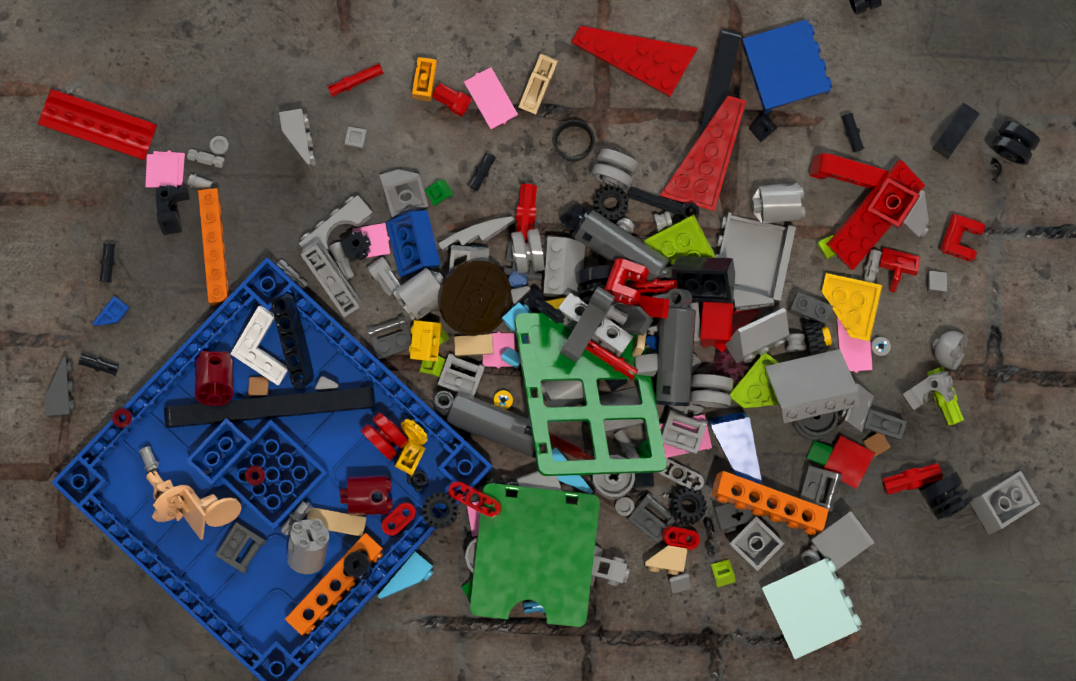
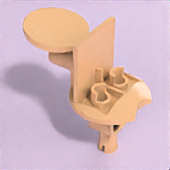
M155 470L153 471L154 475L152 472H149L146 476V479L154 487L153 497L156 500L153 504L155 511L152 518L157 522H167L173 519L179 521L184 517L200 540L204 536L205 522L213 527L223 526L236 519L241 512V503L235 498L218 500L212 494L199 499L190 486L179 485L173 487L171 480L163 481Z

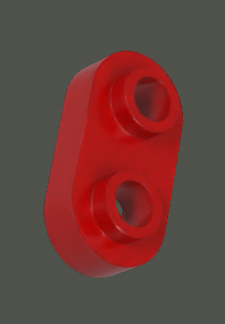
M410 503L400 504L383 520V532L389 536H395L415 518L416 511L414 506ZM409 510V516H403V511ZM390 523L395 524V528L393 530H390L388 528V525Z
M668 526L662 533L663 541L670 546L693 550L700 543L699 534L691 529ZM673 532V536L669 538V534Z

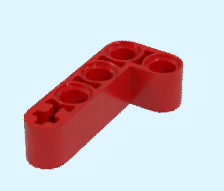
M821 153L813 156L809 175L818 179L830 177L873 190L888 171L833 154Z

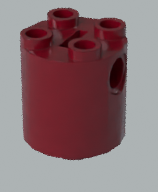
M202 351L195 362V397L204 405H224L232 400L234 395L233 360L230 358V353L225 351Z
M388 476L348 477L347 488L340 489L341 504H348L349 516L387 515L391 512L393 501L392 498H389V492L392 490V478L388 479ZM379 491L382 493L383 498L376 499L373 493Z

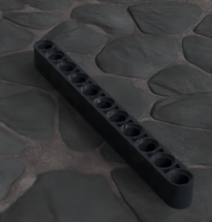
M365 387L231 400L221 406H208L202 403L170 406L164 408L165 428L222 423L226 418L230 422L370 409L375 408L374 388Z

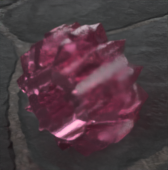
M728 349L725 350V355L722 353L718 355L721 360H716L715 364L721 366H718L715 370L723 371L720 376L725 374L728 378L733 376L734 381L738 380L737 374L740 377L744 376L741 370H747L748 368L742 365L745 363L744 361L737 364ZM728 361H730V363L732 361L735 362V369H733V367L731 369L727 367Z

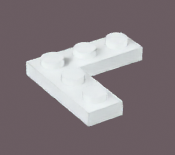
M260 305L236 343L231 355L276 385H280L288 372L287 366L258 348L275 319L272 312Z

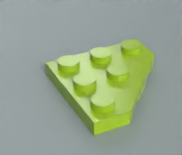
M694 215L644 240L646 245L668 258L672 265H674L677 256L716 258Z
M767 353L761 355L731 392V399L743 409L779 405L772 386H769L765 369V366L777 364L778 362Z

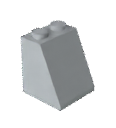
M851 511L809 541L812 544L810 548L816 551L822 559L828 558L829 561L832 560L836 570L875 543Z

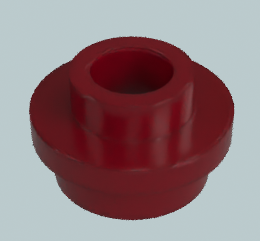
M120 408L113 413L112 420L117 427L125 428L130 425L132 415L127 409ZM121 415L126 416V419L123 422L119 421V417Z
M252 466L246 471L245 477L249 484L256 486L264 481L265 472L259 466ZM255 472L259 473L258 479H253L252 474Z

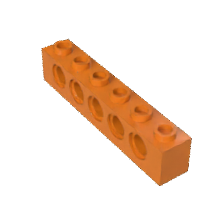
M217 188L198 190L208 303L211 307L221 306L229 297L220 192Z
M725 471L716 475L711 496L715 497L718 502L732 503L737 509L751 510V513L757 516L765 515L773 522L787 523L788 527L803 529L809 535H815L824 530L829 509ZM732 487L737 491L736 496L732 494ZM749 494L754 496V502L749 499ZM767 500L772 504L771 509L767 506ZM785 507L789 509V515L785 513ZM802 513L806 515L807 521L803 520Z
M366 533L285 618L302 636L305 634L310 635L316 628L314 624L319 619L323 621L330 613L328 609L332 605L337 606L343 599L341 595L346 590L350 592L357 584L352 577H347L344 574L343 563L348 554L356 551L366 552L370 561L377 563L383 556L381 553L383 548ZM335 580L341 582V588L338 591H332L331 583ZM320 595H326L328 598L327 603L323 606L317 603ZM308 609L314 611V617L311 620L304 618V612Z

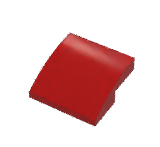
M840 435L823 469L843 474L840 481L857 489L875 452Z

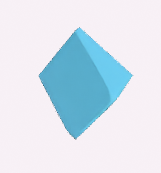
M507 348L501 356L504 362L516 369L521 364L519 353L511 348Z

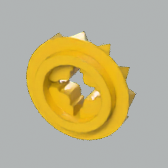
M409 419L401 423L402 431L409 440L420 445H424L427 442V434L419 424Z

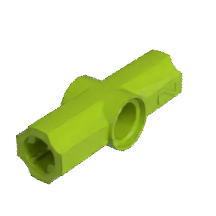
M943 367L927 372V375L929 377L934 373L945 371ZM934 390L935 402L941 408L947 426L964 421L957 403V394L954 395L953 400L947 403L943 395Z

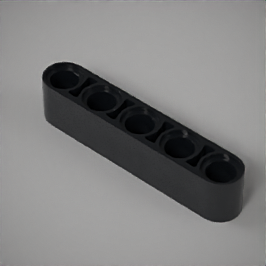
M284 293L274 298L271 305L291 383L295 388L301 389L313 382L314 373L295 299L291 294ZM281 300L285 302V307L282 306ZM286 319L290 321V326L286 323ZM291 337L295 340V345L291 342ZM295 356L299 358L300 363L296 361ZM300 375L304 377L305 382L301 380Z

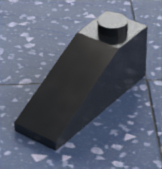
M964 103L932 149L946 159H949L980 113Z

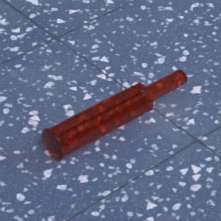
M549 433L551 446L577 459L580 457L584 460H595V458L583 453V449Z

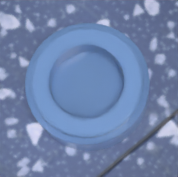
M513 271L509 274L508 280L511 288L516 289L525 287L528 278L526 274L518 275L517 271Z

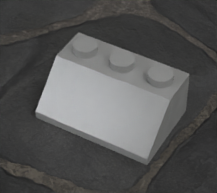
M563 237L547 238L543 294L545 297L566 298L571 293L582 299V296H579L582 286L577 285L575 273L584 269L585 245L583 243Z
M785 308L741 327L733 334L731 340L725 345L737 364L742 361L747 363L755 355H764L770 351L769 348H778L785 344L784 340L789 336Z
M638 387L599 396L602 406L641 405ZM641 419L603 421L605 434L645 425V422Z

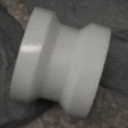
M669 211L661 215L653 214L657 233L672 226Z
M789 334L786 338L788 341L786 351H805V345L803 344L805 335Z

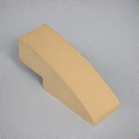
M543 53L540 54L519 108L537 114L559 60Z

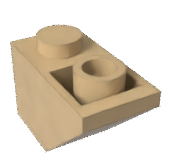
M667 546L647 560L644 567H649L648 571L660 572L661 569L667 570V574L679 576V573L684 572L687 549Z

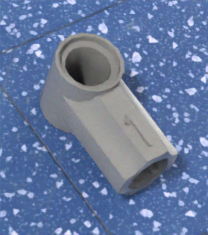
M383 257L367 267L375 281L379 282L389 297L393 295L392 292L401 286Z

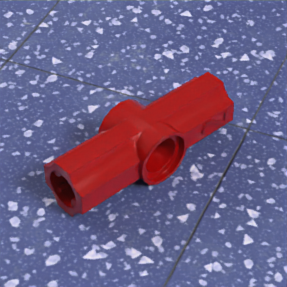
M521 184L519 204H517L516 232L521 231L523 233L525 243L528 242L527 232L533 229L536 217L537 185Z
M938 463L919 469L917 467L882 479V485L886 495L903 490L909 491L920 488L924 484L942 480V471Z

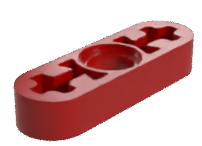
M453 482L449 487V494L452 498L488 517H496L502 511V505L498 500L464 482ZM461 486L460 490L468 492L467 495L457 494L455 487ZM475 493L480 497V502L477 505L471 502V496ZM484 503L488 505L495 504L494 508H496V511L490 513V508L483 506Z

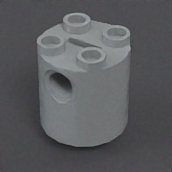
M797 183L758 186L752 198L753 213L762 224L801 220V218L805 217V207L801 205V199H804L803 187H800Z
M425 268L392 293L402 308L408 313L413 322L414 320L418 321L438 306L439 289L444 278L440 273Z
M581 381L540 382L542 395L550 407H575L585 402Z
M302 520L292 525L286 557L290 568L298 573L313 574L324 566L329 543V531L321 520Z

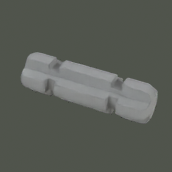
M189 149L187 154L188 160H197L199 163L210 166L214 164V167L222 168L225 161L224 157H214L215 155L202 151L198 153L194 149Z
M280 260L276 264L302 290L307 287L308 283L303 278L301 279L300 275L290 266L288 267L284 260Z

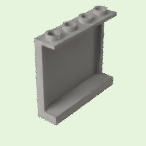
M729 212L727 218L723 217L721 228L724 229L723 236L719 235L717 246L721 248L719 254H715L716 258H733L735 268L734 289L760 294L772 298L774 303L779 304L796 227H782L769 223L762 224L759 221L732 216Z
M840 349L765 366L767 382L769 386H772L780 406L783 423L860 406L858 389Z

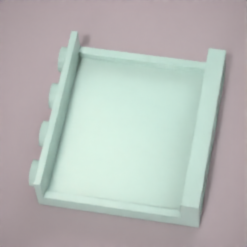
M828 558L762 588L794 659L861 629V620L857 614L854 615L851 608L853 603L849 596H845L843 591L845 586L840 578L837 579L835 571H837L833 561H829Z

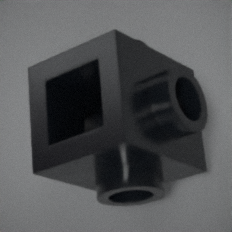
M361 231L358 233L352 232L346 236V239L340 241L350 262L357 259L362 260L371 252L369 246L372 244L367 235L363 236Z

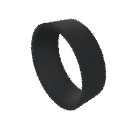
M568 120L556 129L553 143L556 151L562 158L575 162L583 160L591 153L595 145V136L593 130L585 122ZM572 126L584 129L591 140L589 152L577 159L565 157L559 152L557 147L559 134L564 129Z

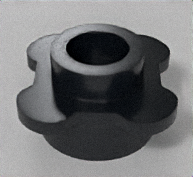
M415 471L413 476L407 478V483L411 484L415 491L421 492L424 486L429 485V480L425 473Z

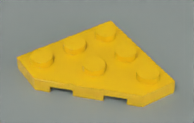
M826 273L822 293L830 305L833 306L835 314L842 322L851 338L870 342L883 285Z

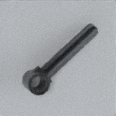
M633 187L628 191V198L680 215L679 218L683 220L688 218L685 214L686 211L693 209L696 211V220L698 221L699 207L694 203L684 202V204H680Z
M536 287L521 299V302L526 304L532 312L539 310L557 324L565 322L563 320L565 315L547 303L545 296Z

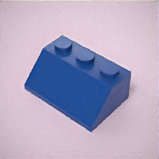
M427 210L410 211L386 222L399 277L419 273L425 268L431 270L441 265Z
M226 418L186 461L213 486L246 452L253 442Z

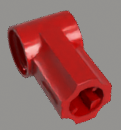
M441 83L437 85L432 95L433 99L446 105L453 113L462 117L472 102V99L462 92L457 93Z

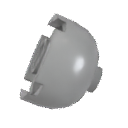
M948 331L941 335L939 339H936L933 349L935 350L937 362L945 368L956 370L964 357L962 351L963 347H967V335L956 331Z

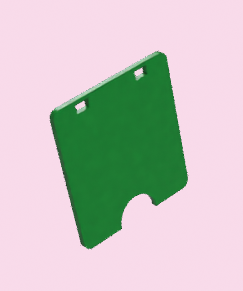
M495 483L486 484L483 493L498 500L502 505V511L496 517H488L480 513L470 601L471 613L475 616L508 619L511 609L517 603L524 600H533L543 607L547 617V624L583 626L587 620L600 506L599 498L596 495ZM505 490L518 491L517 498L506 497ZM566 496L578 498L577 504L566 503ZM484 503L483 506L490 508V513L496 511V508H494L495 504L488 505Z

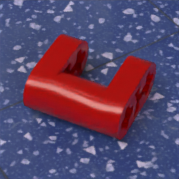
M952 214L940 251L968 262H974L977 252L961 246L960 242L964 231L982 236L986 225L960 215Z
M616 259L604 290L615 296L614 301L636 306L641 294L635 289L624 286L625 281L630 279L644 283L648 278L649 270L645 266L624 259Z

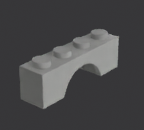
M358 195L355 198L352 196L344 203L345 206L343 208L334 210L327 221L319 222L315 226L316 230L311 234L308 232L303 235L299 245L304 249L319 239L329 253L328 238L333 229L343 224L361 227L373 217V212Z

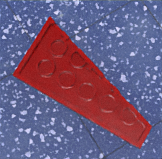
M580 26L571 44L668 97H671L698 49Z
M727 96L660 196L680 202L694 203L698 207L715 211L746 100Z

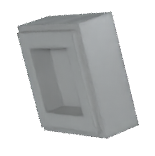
M348 126L344 145L363 149L367 130Z

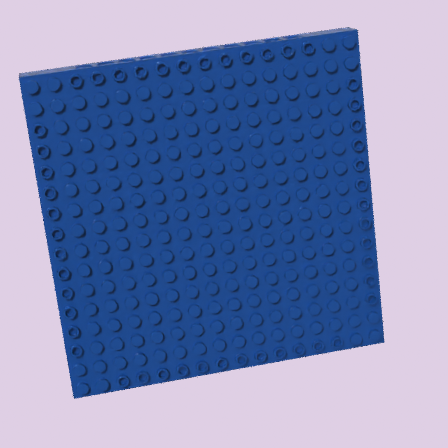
M266 258L123 407L130 411L132 415L130 425L125 428H119L111 419L51 483L260 681H296L401 569L413 553L437 530L428 525L423 517L422 508L424 501L432 494L439 492L450 496L449 487L453 482H464L476 488L493 470V466L271 260ZM284 293L291 294L295 299L314 373V380L309 385L297 389L292 385L289 373L287 372L280 385H276L269 380V397L324 392L315 390L320 378L323 376L339 384V390L373 387L375 408L231 422L253 444L212 486L186 460L221 423L165 428L164 408L201 404L195 397V362L202 351H225L230 353V358L234 364V395L232 400L262 398L249 397V377L264 376L231 355V352L258 306L261 305L273 313L272 300ZM281 300L282 306L285 307V302ZM274 319L258 348L287 366ZM286 319V323L290 326V321ZM291 337V342L295 345V340ZM295 356L296 361L300 363L299 358ZM300 375L301 380L305 382L304 377ZM379 412L388 420L390 419L401 431V423L409 419L419 424L427 434V442L421 445L426 449L415 471L425 473L429 480V485L424 486L421 492L415 491L414 487L407 483V478L411 476L410 474L394 466L403 449L398 448L392 442L390 445L396 450L397 455L389 461L360 432L366 424L371 425L377 431L379 430L372 419ZM121 415L119 417L120 422H123L126 419L125 415ZM148 446L151 447L155 460L159 462V468L155 471L158 472L163 481L171 480L173 487L188 485L194 490L199 499L212 494L218 500L235 498L241 503L242 509L236 519L223 526L213 527L205 522L202 540H200L184 517L179 521L173 519L167 522H157L152 518L155 511L153 504L156 501L153 497L154 487L146 479L149 472L144 469L145 464L139 450ZM259 466L264 470L265 479L260 485L255 486L247 482L245 474L248 468ZM253 473L252 478L258 479L259 473ZM388 476V479L392 478V490L389 492V498H392L393 501L392 511L402 503H410L415 508V518L397 535L389 536L383 532L382 522L391 512L387 515H356L367 518L364 534L369 535L383 548L381 552L383 556L377 563L372 562L373 571L369 578L362 581L355 580L354 582L357 584L350 592L346 590L341 595L343 597L341 602L337 606L332 605L328 609L330 612L323 621L319 619L314 624L316 626L314 631L310 635L305 634L302 636L285 618L361 537L329 531V543L323 568L313 574H301L291 569L287 563L286 556L290 535L283 534L280 530L302 500L310 503L313 508L349 514L348 504H341L340 489L347 488L348 477ZM461 486L455 487L457 494L467 495L468 492L460 490ZM376 491L373 493L376 499L383 498L381 492ZM454 499L458 507L461 504V502ZM438 503L433 507L432 513L436 518H443L447 515L448 508L445 504ZM404 510L403 516H409L410 511ZM236 522L266 541L263 546L261 545L248 565L246 574L215 556ZM390 523L388 525V528L390 530H393L395 528V524ZM249 539L236 559V562L241 564L255 542L253 539ZM344 570L345 576L351 577V576H349V575L346 573V571ZM335 580L331 583L332 591H338L341 588L340 581ZM320 595L317 599V603L320 606L325 605L328 601L326 595ZM312 609L304 612L306 620H311L314 617Z

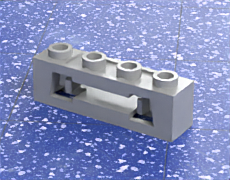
M318 239L305 247L301 252L302 258L343 317L360 308L361 299Z

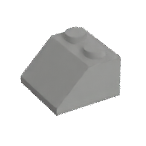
M756 516L729 545L756 573L785 543Z

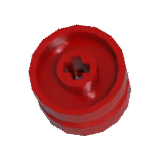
M379 412L372 418L373 423L379 430L377 431L371 425L366 424L360 432L391 461L397 455V452L390 444L393 442L398 448L403 449L409 441L390 419L388 420Z

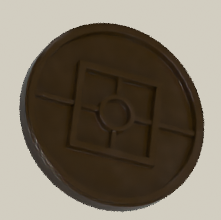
M479 259L464 261L451 269L442 281L438 294L439 311L446 324L453 330L467 336L484 335L497 328L503 322L502 317L509 312L512 301L511 285L505 273L493 263Z

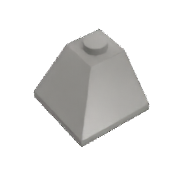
M397 169L380 175L392 217L428 207L418 173Z
M923 190L919 192V199L901 227L897 228V230L916 241L920 236L923 238L929 229L926 227L929 219L925 192Z

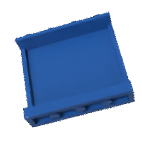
M808 20L742 39L741 45L764 114L771 112L774 108L823 93L828 95L831 91L832 82L830 77H826V64L824 59H820V46L818 42L814 41V28L812 24L809 25Z

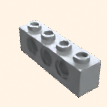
M569 293L557 310L565 315L563 319L565 322L562 324L573 331L588 305L571 293ZM604 317L592 340L617 357H620L633 336L614 324L611 319Z

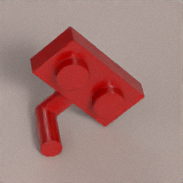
M883 248L879 267L894 270L893 279L889 287L891 292H896L902 273L917 276L921 257Z

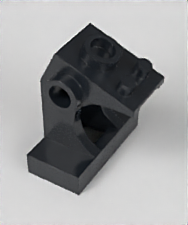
M172 185L159 186L155 197L157 221L163 235L182 232V226L176 211H171V208L179 201L190 200L184 187L177 189Z

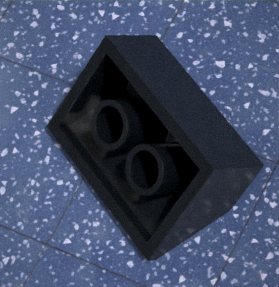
M677 256L671 269L673 280L677 281V289L688 290L694 302H733L735 285L733 258ZM680 294L678 295V298H677L678 301H681V296H680Z

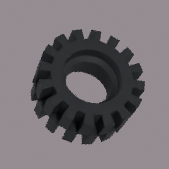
M615 186L602 188L600 192L598 191L594 200L595 211L611 222L622 219L628 209L629 201L626 193L621 188L618 189ZM609 197L616 198L619 203L618 208L614 211L607 210L604 207L605 199Z
M820 322L803 325L804 340L809 356L826 352V342Z
M684 488V490H679L671 500L669 510L672 511L670 514L671 516L675 515V521L677 519L680 520L679 524L682 525L685 522V526H689L690 523L694 525L704 516L707 510L705 506L707 502L706 500L703 501L705 498L703 495H698L700 491L697 490L695 493L694 488H691L689 491L688 488ZM686 500L691 502L695 507L694 512H686L682 508V502Z
M439 492L432 494L424 501L422 512L428 525L436 529H444L455 522L458 508L452 497ZM438 503L445 504L448 508V513L443 518H436L432 513L433 507Z

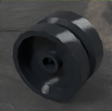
M1003 121L998 130L1000 136H995L990 145L991 149L1008 161L1027 165L1032 157L1031 151L1035 150L1040 142L1039 137L1030 129L1020 124Z

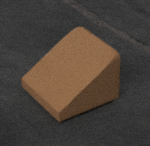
M249 377V397H269V379L266 377Z
M879 433L863 441L866 448L875 452L873 458L891 448L885 436Z

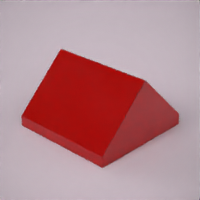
M887 178L867 210L888 226L900 228L920 195Z
M703 302L700 335L702 347L706 348L731 340L733 304Z

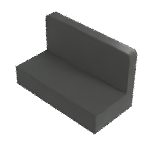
M617 303L614 306L628 314L626 322L623 325L617 323V326L626 330L629 334L644 336L653 319L640 306Z
M870 409L864 429L901 440L907 421Z

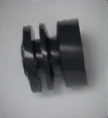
M613 265L590 267L575 273L577 285L587 287V289L579 292V296L585 297L581 299L584 303L589 304L598 286L602 289L605 288Z
M957 472L921 491L927 502L937 501L938 504L931 509L932 512L939 508L943 511L935 516L937 520L958 513L973 501L971 496L965 500L962 499L961 496L968 492L967 489L959 492L956 489L963 483Z

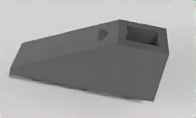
M67 357L62 358L45 396L46 416L49 418L73 416L72 411H75V401L71 398V392H74L73 380L70 381V373H73L72 361L69 362Z

